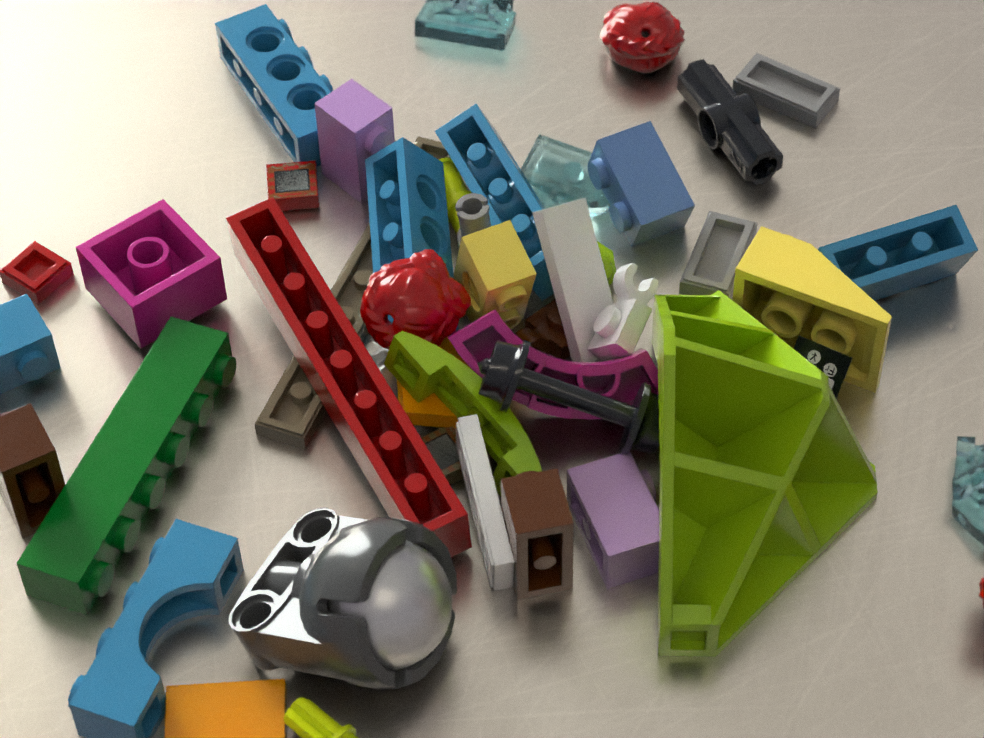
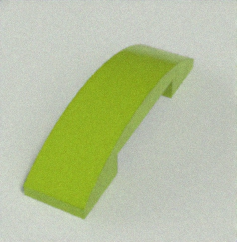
M401 331L393 337L384 365L418 403L435 393L457 416V419L469 415H478L486 451L498 463L493 473L496 491L500 496L502 478L516 476L525 471H542L533 445L511 409L508 408L506 413L499 411L497 402L478 394L482 378L452 354L418 336Z

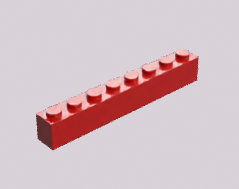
M274 197L227 217L226 221L237 260L390 518L409 520L427 527L446 545L451 557L472 548L468 513Z

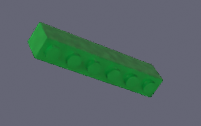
M172 316L169 318L16 564L27 596L88 615L98 596L103 597L108 592L113 582L114 569L124 552H130L136 545L140 534V525L150 509H156L160 504L165 492V483L173 469L183 465L189 452L192 437L199 426L204 427L209 421L214 400L221 388L228 387L234 378L237 363L236 358L232 356L228 333Z

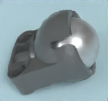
M318 508L300 517L279 541L233 607L229 615V624L255 665L262 670L286 668L341 679L349 684L373 689L388 690L401 688L422 680L438 663L451 637L455 620V613L452 610V595L457 593V573L446 545L433 531L422 524L390 517H377L367 520L339 516L334 510L329 508Z

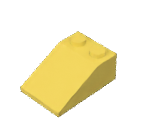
M761 226L735 269L732 300L793 349L798 336H802L852 357L844 382L876 393L880 384L892 316L812 244Z

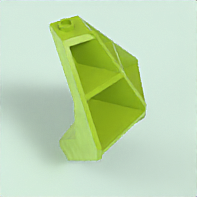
M720 290L711 295L655 294L652 346L658 365L660 444L658 656L716 657L876 500L878 493L875 465L866 457L829 386L828 375Z

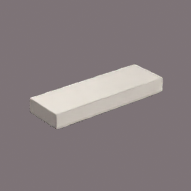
M581 198L532 212L572 361L593 362L599 360L598 357L587 351L595 334L593 324L599 313L607 305L614 304L587 201L586 198Z
M478 415L459 417L458 422H456V449L490 588L493 587L494 591L511 588L514 581L515 562Z

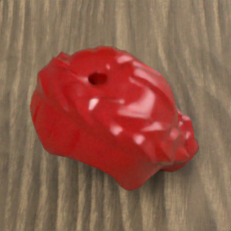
M644 2L637 5L621 4L614 7L605 15L603 20L604 27L599 36L602 43L608 47L612 61L644 74L654 72L673 61L685 41L683 37L685 31L681 27L680 20L673 17L671 12L658 2ZM648 32L650 36L643 37L641 33Z
M425 249L421 252H415L409 258L394 260L389 264H384L379 271L370 275L369 284L362 296L360 314L368 333L373 337L375 343L389 350L393 337L401 331L440 346L444 338L455 332L459 319L465 316L467 309L471 306V298L464 285L450 277L443 259L433 249ZM388 315L392 316L393 323L389 321Z

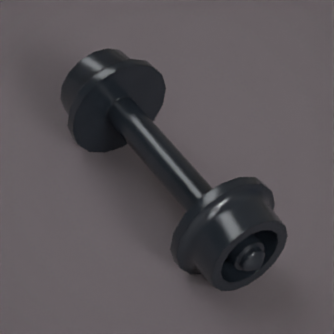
M497 340L490 359L485 358L477 363L481 374H484L478 394L497 402L499 411L507 412L515 391L518 389L625 426L619 447L620 453L628 454L631 450H637L653 455L659 446V396L651 390V384L642 383L633 404L629 405L524 368L531 342L526 340L518 345Z

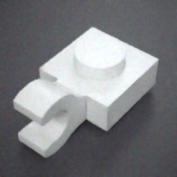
M634 263L621 266L615 272L613 288L617 296V302L607 305L599 313L593 324L595 334L587 351L602 361L632 355L652 312V308L647 306V303L658 290V280L655 278L643 280L637 289L633 283V276L638 266Z

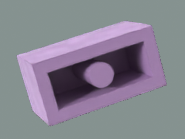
M350 79L314 103L322 174L362 204L368 200L365 159L395 142L393 109L355 80Z
M630 451L628 454L620 453L567 469V502L569 509L607 589L658 573L659 508L655 502L656 491L649 472L646 469L639 470Z

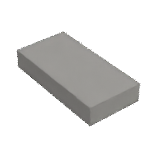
M758 53L754 55L735 77L732 86L737 95L746 93L755 103L815 129L838 102L840 88Z
M709 211L681 277L679 294L711 295L720 290L731 299L734 289L735 269L757 234L758 223Z

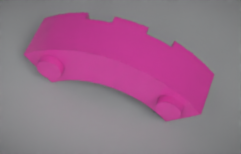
M495 309L448 336V339L461 358L482 379L484 374H481L477 363L485 358L490 359L497 340L515 345L523 342L503 322ZM530 346L524 365L526 369L629 405L633 404L638 390L644 382L651 384V390L658 395V369L647 350L642 348L634 351L632 355L601 362H573L547 355ZM516 389L512 399L529 409L551 416L567 419H602Z

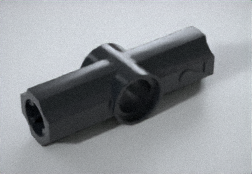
M704 59L689 63L687 69L678 76L677 89L696 113L699 130L705 143L710 149L721 147L745 181L750 180L754 185L770 181L772 176L782 168L783 154L761 127L760 114L754 100L746 93L737 95L714 64H708Z

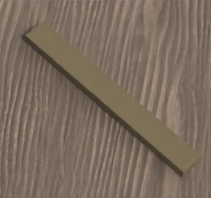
M418 136L414 142L416 146L438 160L446 157L450 158L443 144L439 141ZM370 222L331 288V292L363 343L369 333L361 318L360 308L362 296L369 284L370 275L373 274ZM294 355L255 422V431L258 436L305 450L327 410Z

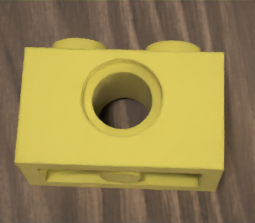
M511 220L461 237L454 279L464 285L471 298V306L466 312L470 323L495 309L509 329L514 328L524 318L537 273Z

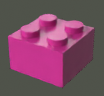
M164 199L76 246L85 288L140 349L156 341L171 316L190 321L227 300L221 257Z

